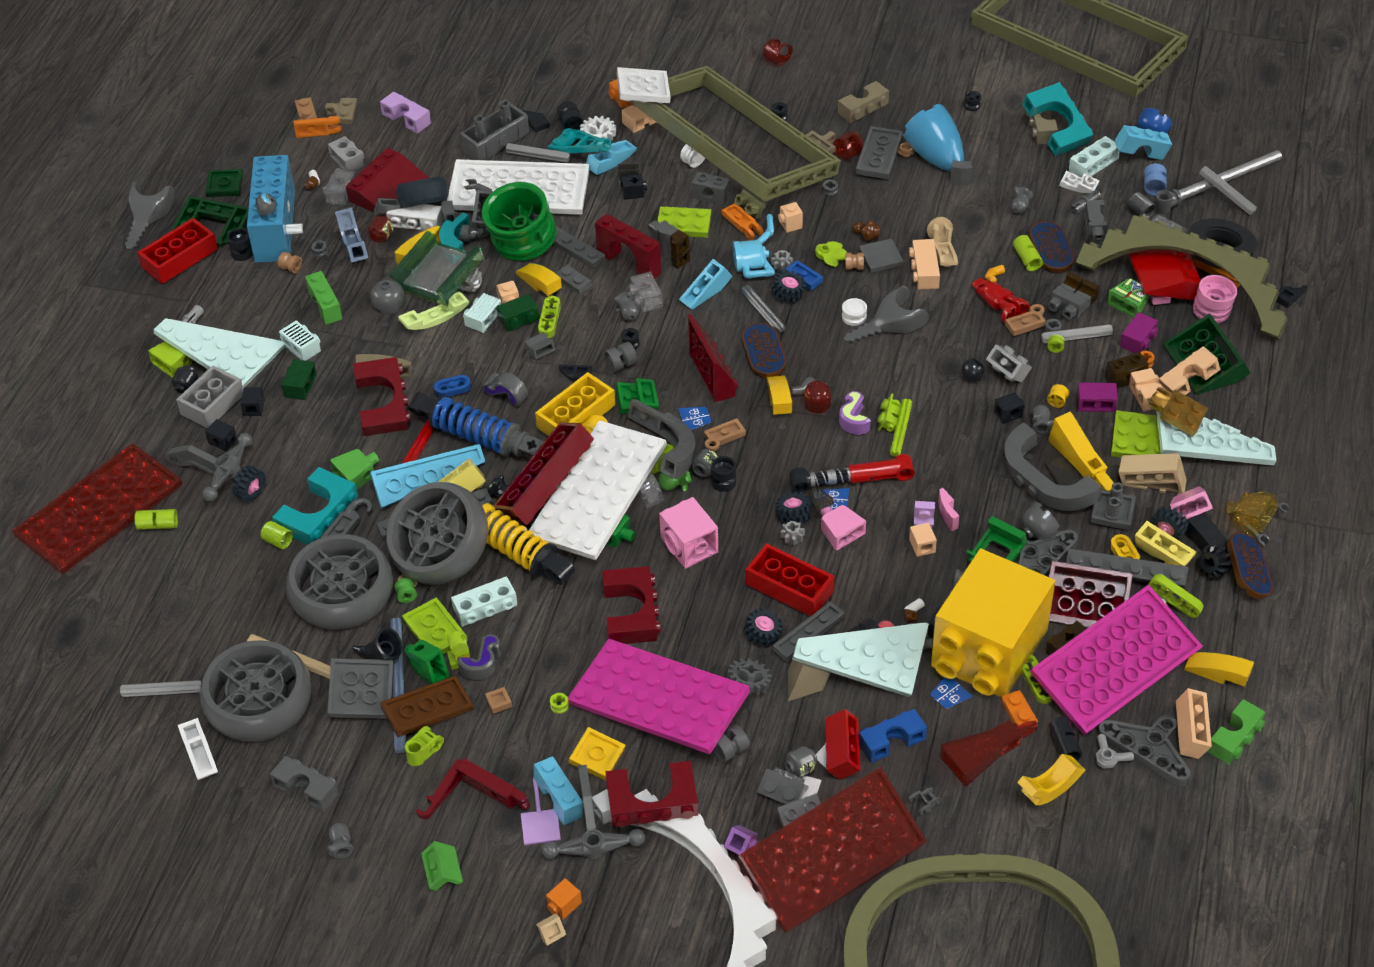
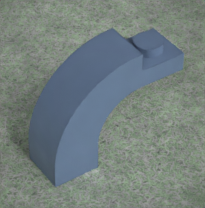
M352 207L336 211L335 216L339 233L349 261L355 262L367 259L368 254L365 243L360 237Z

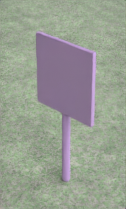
M533 778L537 811L521 813L524 845L561 841L558 816L554 809L541 811L538 785Z

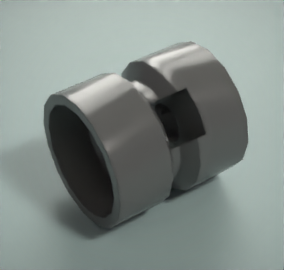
M630 342L620 344L618 348L613 347L604 351L606 364L613 373L623 369L624 366L629 367L637 363V355Z
M735 724L725 730L713 752L724 763L733 758L735 753L739 754L748 749L750 743L743 729Z

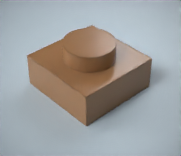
M505 687L485 693L486 700L493 714L512 707V702Z

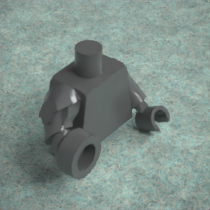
M476 179L465 180L469 185L464 186L466 190L475 189L476 191L472 223L478 225L475 229H472L470 225L463 224L460 234L461 242H469L471 239H475V237L483 238L489 233L482 217V208L484 202L493 191L487 186L480 183L477 184Z

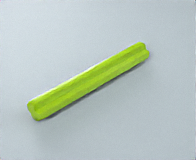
M905 398L901 403L890 450L892 457L901 454L912 406L910 399Z

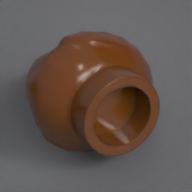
M868 220L865 225L862 222L854 223L853 231L857 234L862 233L866 241H871L873 238L879 239L881 225H876L872 220Z

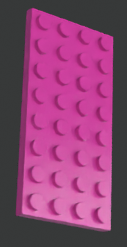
M1147 585L1033 667L1030 673L1085 736L1100 725L1102 721L1107 720L1194 653L1198 652L1203 646L1157 593Z
M608 639L569 695L568 704L711 754L748 696L750 688L748 685Z

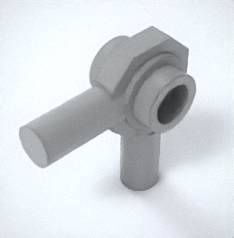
M1104 734L1097 736L1100 749L1096 753L1095 758L1098 766L1103 769L1113 768L1117 762L1134 760L1133 752L1116 753L1108 748Z

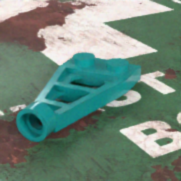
M568 128L555 138L547 148L566 153L607 152L611 148V140ZM577 139H581L575 146H571Z

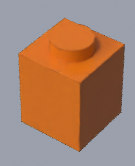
M567 879L562 880L546 895L547 909L551 914L556 913L561 919L566 918L582 903L581 891Z

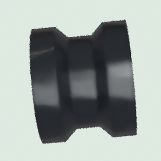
M977 91L965 93L964 108L968 111L979 110L981 94Z
M782 102L773 104L772 112L784 121H787V104Z
M627 328L622 331V344L630 342L636 350L640 345L638 330Z

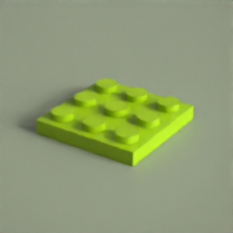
M1116 410L1111 457L1122 458L1124 455L1161 454L1156 415Z

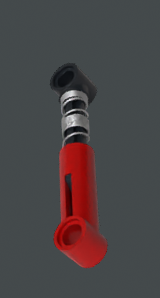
M900 454L891 460L848 465L844 470L837 468L836 471L830 469L824 473L820 471L815 474L814 472L807 471L805 468H795L789 473L792 490L797 492V494L800 492L805 494L810 491L812 486L815 487L816 484L819 486L822 483L831 485L836 484L837 481L844 483L845 480H848L850 484L893 478L907 481L915 475L911 457L907 454Z

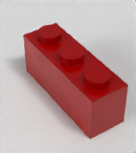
M844 709L825 718L826 768L830 774L840 780L860 771L858 718Z

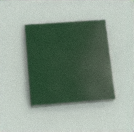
M209 170L205 192L206 197L240 196L243 170Z

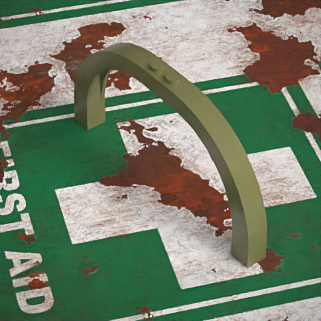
M979 853L976 855L955 854L919 859L892 870L875 882L859 900L850 917L844 941L843 967H868L867 942L870 932L881 913L905 893L936 883L987 881L1016 883L1038 890L1062 905L1081 927L1090 947L1093 967H1120L1116 939L1106 915L1094 898L1076 881L1053 867L1035 860L1011 855H986Z

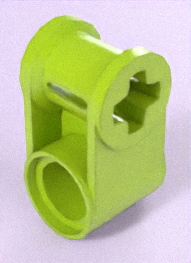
M428 726L421 728L405 744L407 763L411 766L423 764L425 760L441 748L444 738L431 732Z

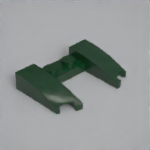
M189 196L172 229H176L192 218L200 222L202 217L227 221L217 241V246H223V244L228 243L227 235L231 230L236 228L247 230L249 207Z

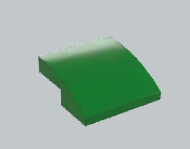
M636 378L635 383H616L615 390L620 414H628L630 401L634 399L655 410L659 408L654 380Z

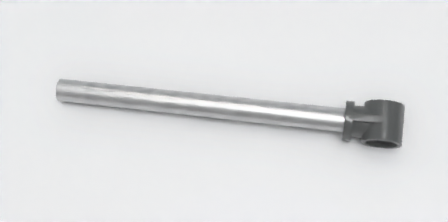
M1276 150L1217 175L1227 182L1281 160L1282 154L1279 150ZM1205 179L1181 190H1160L1155 196V212L1168 214L1171 211V207L1180 205L1183 199L1215 186Z

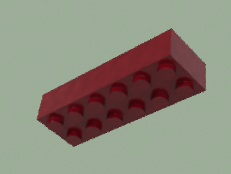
M560 422L494 504L495 509L502 511L503 515H508L511 517V520L517 521L519 525L531 523L537 511L544 507L548 497L557 490L559 483L568 476L570 469L579 462L581 455L590 448L594 438L581 423Z

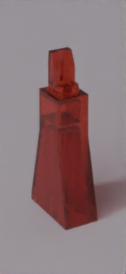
M1008 720L989 731L942 744L940 758L966 787L999 757L1019 747L1022 738L1037 730L1038 723L1036 721H1027L1018 725Z

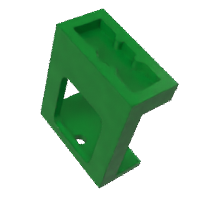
M991 516L988 521L989 529L972 552L966 551L969 563L972 562L980 548L986 550L991 542L1009 549L1010 553L1005 559L1014 562L1027 543L1025 532Z

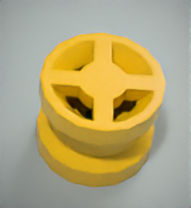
M1060 384L1053 385L1047 397V402L1055 408L1063 407L1069 396V390Z

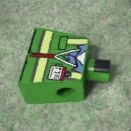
M1127 279L1109 291L1107 304L1134 318L1138 312H1142L1148 303L1149 295L1144 294L1140 282Z

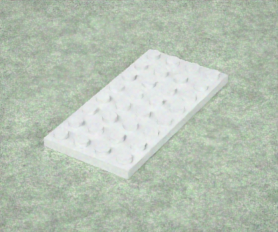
M456 160L447 201L453 200L454 210L474 211L476 191L475 189L466 190L464 186L469 185L465 181L467 179H476L477 184L480 183L487 186L492 191L508 183L528 182L538 186L544 192L551 213L583 214L590 171L589 164Z
M600 420L591 433L594 440L590 444V448L581 455L579 462L570 469L568 476L559 483L557 490L551 495L530 528L535 536L539 535L545 541L555 544L557 548L593 560H597L667 446L665 439Z

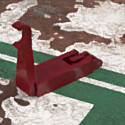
M457 758L434 795H426L428 803H431L430 807L425 812H421L420 809L415 811L419 818L429 819L461 781L510 809L517 805L526 810L530 805L526 794L516 789L513 785L465 758L462 760Z

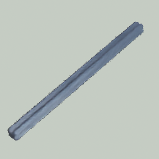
M392 618L390 620L391 629L399 634L402 641L401 619ZM403 643L399 658L393 660V697L404 694ZM394 732L395 752L398 754L405 753L406 735L397 737Z

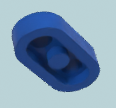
M465 375L442 379L434 384V391L438 397L441 395L450 397L466 393L471 388L470 379Z

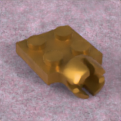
M1158 387L1157 391L1150 398L1148 406L1161 413L1160 419L1194 437L1208 407L1177 390L1170 393L1164 388Z

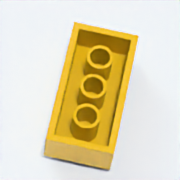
M587 372L535 412L536 426L540 431L549 436L560 422L583 424L591 415L602 416L615 406L614 389Z

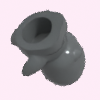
M1026 187L1013 188L1015 198L1011 199L1010 209L1015 214H1022L1029 207V200L1032 199L1033 194Z
M630 292L621 293L614 298V301L619 306L615 312H621L624 320L633 321L637 318L639 310L634 302V296Z
M1045 405L1034 407L1032 411V423H1034L1032 429L1037 435L1050 433L1054 420H1050L1051 413L1049 408Z
M341 822L333 824L328 831V836L332 845L327 847L329 856L339 859L347 858L354 851L353 845L350 844L349 828Z

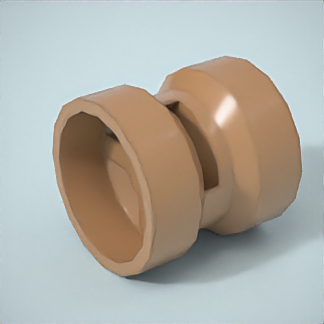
M283 252L279 256L278 267L284 270L288 269L292 273H298L302 266V258L296 255L292 256L288 252Z
M846 253V270H852L853 268L863 270L864 253Z

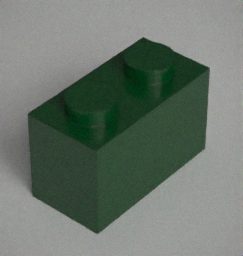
M529 294L497 306L498 320L507 332L539 320L538 306Z
M293 359L291 365L287 368L285 378L281 381V389L285 398L306 400L317 376L314 362Z

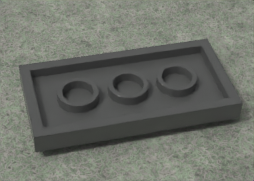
M870 126L856 167V174L889 179L903 138V131Z

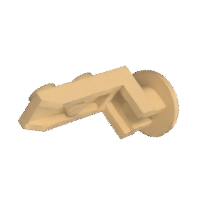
M937 217L928 224L927 233L931 239H934L938 262L945 267L958 265L957 255L951 244L953 225L949 219Z

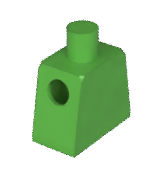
M355 449L331 459L330 462L332 472L355 483L358 490L371 480L370 472L374 471L373 465L379 462V458L375 452L365 456L359 449Z

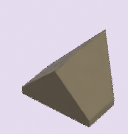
M792 660L788 670V701L823 691L831 672Z

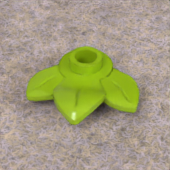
M834 241L818 244L815 249L816 256L833 267H837L839 260H845L847 251L842 249L843 245Z

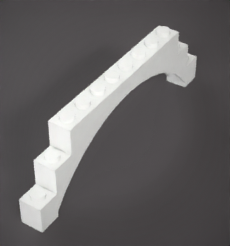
M606 789L592 797L593 811L603 825L607 822H612L608 791ZM647 789L634 795L639 800L645 802L658 801L656 796H651ZM699 813L698 816L691 818L652 821L646 824H629L652 830L676 841L700 859L714 875L723 890L733 919L734 939L727 967H754L766 960L767 946L762 937L776 930V914L771 908H767L762 895L759 892H755L750 879L742 875L737 862L729 858L726 848H724L723 844L717 842L714 832L710 828L707 829Z

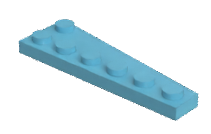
M480 444L371 471L370 476L380 508L383 509L401 501L407 494L422 485L438 482L469 458L477 467L484 464L485 459Z

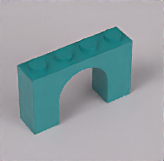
M1060 82L1026 94L1022 105L1030 117L1045 111H1055L1064 116L1068 122V128L1051 134L1047 142L1055 157L1089 144L1094 135L1092 129L1088 127L1083 115L1079 113L1075 103L1070 99L1066 89L1063 88Z
M320 467L307 479L310 492L329 501V504L323 510L311 514L301 513L283 505L272 517L273 522L292 531L293 539L306 545L320 539L342 511L344 512L349 504L358 497L355 483Z

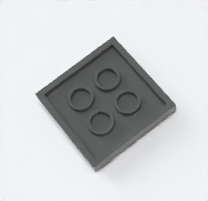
M331 658L328 717L387 719L380 707V702L392 698L393 660Z

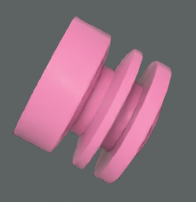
M1210 275L1203 278L1199 283L1197 295L1193 302V312L1201 319L1210 313L1217 323L1227 320L1237 295L1235 284L1228 278L1219 275Z

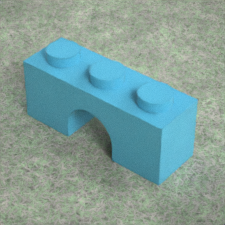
M1124 125L1115 139L1119 152L1134 154L1139 147L1143 146L1148 157L1160 160L1164 159L1172 146L1170 138L1165 132H1156L1135 126Z
M552 756L534 764V780L543 795L550 794L554 805V812L563 826L583 818V801L554 757Z

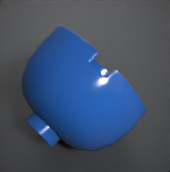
M1145 108L1138 118L1137 128L1168 134L1172 121L1166 114L1164 116L1160 115V111L1157 109Z

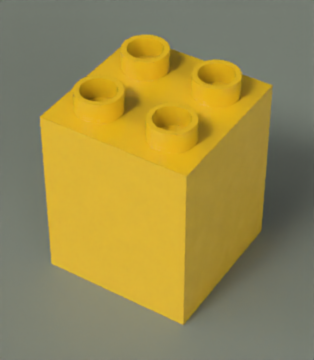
M980 548L936 614L931 666L945 678L954 679L957 677L972 684L975 690L983 695L990 696L995 694L1001 697L1009 694L1021 675L1023 666L1028 663L1030 655L1034 654L1048 631L1055 580Z

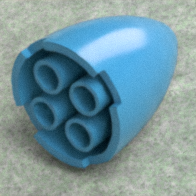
M936 104L926 112L921 110L906 124L907 130L902 134L904 139L922 158L932 165L951 172L953 160L964 161L960 134L952 117L943 105Z

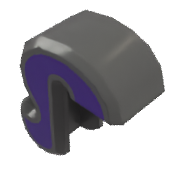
M493 373L483 383V389L488 395L495 396L507 393L509 400L516 408L528 397V390L525 384L512 373H504L501 377L498 373Z
M492 634L482 637L478 659L457 658L459 673L464 678L470 680H484L492 676L496 669L495 657L499 658L501 656L500 639Z

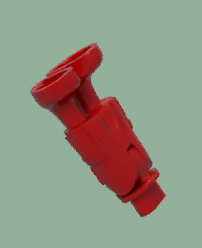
M979 278L972 283L976 293L995 310L1002 309L1001 319L1004 323L1005 319L1029 311L1030 305L1026 300L1015 297L1013 292L1001 287L996 282Z

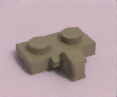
M341 98L340 103L336 104L326 103V115L339 116L340 122L338 124H353L358 103L357 98Z
M812 130L806 134L807 137L831 154L836 152V146L833 145L836 141V134L830 131L824 136H820Z

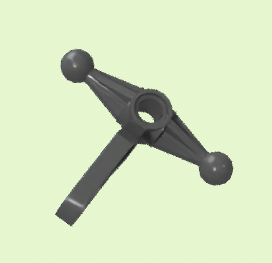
M244 432L240 434L238 444L219 458L192 445L171 448L165 455V458L173 466L194 465L214 475L211 485L202 492L203 498L206 501H213L217 498V490L230 479L237 476L238 471H241L240 461L244 449L252 444L253 438L249 433Z
M587 764L578 766L587 831L580 837L560 845L554 842L545 843L542 847L543 856L547 859H553L558 854H569L598 859L604 853L628 843L633 846L642 845L645 841V835L639 829L632 830L629 835L603 833L596 829Z

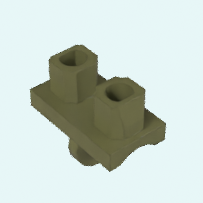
M743 188L741 194H737L734 201L738 206H742L748 215H753L756 219H761V213L766 207V203L747 188Z

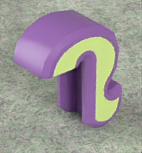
M858 391L849 392L845 396V404L842 405L839 412V425L841 428L855 435L869 432L871 423L869 418L859 415L864 408L861 403L864 396Z

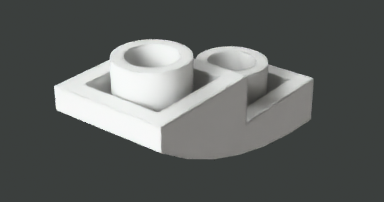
M1066 171L1059 186L1075 192L1091 193L1096 189L1099 180L1087 174H1083L1081 178Z

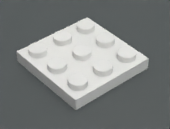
M617 67L620 100L657 102L660 104L670 103L671 97L667 71Z

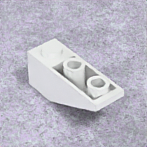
M423 204L390 210L386 213L387 221H390V225L393 227L425 231L435 226H441L443 221L442 206Z

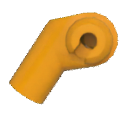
M999 265L990 268L985 274V279L996 282L995 276L1005 273L1004 266Z

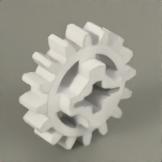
M595 116L592 119L589 117V121L584 120L583 124L580 125V131L599 138L603 137L613 140V137L616 136V125H614V121H610V118L604 119L603 116L600 118Z

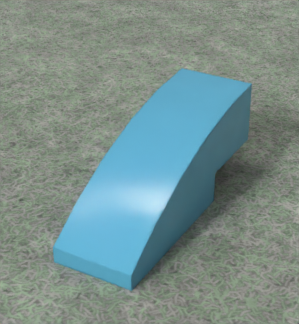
M627 140L612 143L609 151L588 155L586 164H589V170L597 175L621 164L637 151V147Z

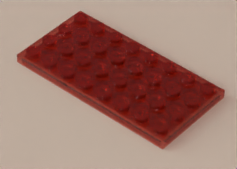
M132 443L13 529L12 532L26 546L61 574H64L135 520L136 511L149 510L183 485L178 476Z
M879 767L738 856L768 906L775 912L784 932H787L923 845L927 840L882 767Z

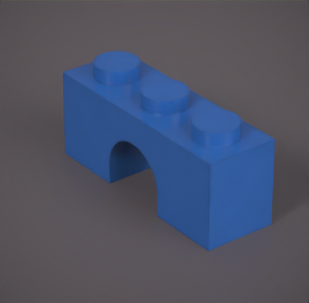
M915 709L908 712L905 711L892 719H886L878 725L867 727L859 732V746L870 763L889 756V739L891 738L903 740L907 747L926 740L927 726Z

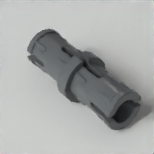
M1094 190L1087 196H1082L1078 202L1069 207L1070 212L1073 215H1077L1085 209L1086 200H1100V192L1097 193V190Z

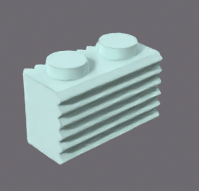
M485 293L476 298L471 308L466 309L463 314L465 326L484 333L492 322L496 320V317H498L497 306L501 305V300Z

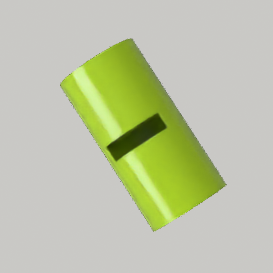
M1021 235L1014 240L1013 246L1027 270H1038L1043 265V260L1027 235Z
M176 509L141 510L135 513V526L137 530L177 528L178 525Z

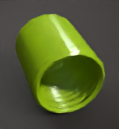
M269 521L263 526L260 536L262 540L269 544L285 549L291 543L293 533L291 530L273 521Z

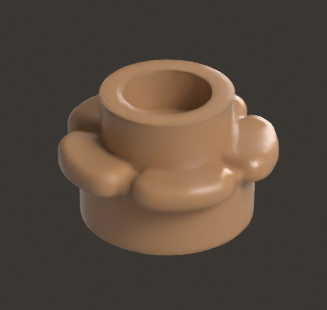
M908 142L900 144L898 153L902 157L908 158L914 154L915 150Z

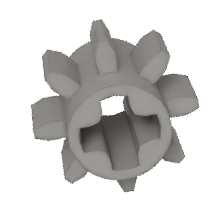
M784 250L774 253V257L771 258V265H774V270L779 272H785V269L793 263L790 253Z
M790 521L786 525L783 524L780 537L785 538V544L796 545L799 542H803L805 528H800L801 523Z

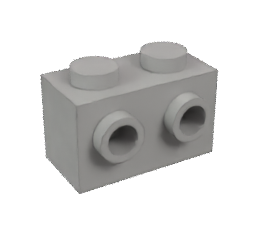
M996 344L986 360L992 364L991 367L1006 374L1005 378L1011 382L1015 380L1023 382L1032 368L1027 364L1028 360L1021 355L1016 356L1014 354L1015 350L1007 345L1003 347Z

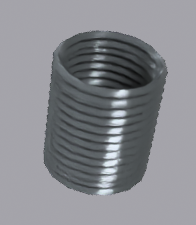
M1140 192L1133 194L1128 201V207L1138 216L1141 214L1150 218L1156 210V204Z

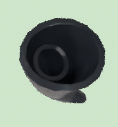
M383 628L379 630L376 637L366 646L353 645L352 650L358 655L372 660H396L402 652V641L395 630Z

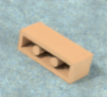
M934 239L913 240L912 247H909V257L913 258L911 260V269L915 270L913 272V282H917L918 289L939 288L940 273Z
M1188 688L1176 700L1180 755L1200 759L1212 747L1207 693Z

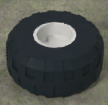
M442 176L401 183L396 188L397 199L402 208L447 200L449 195L446 180Z

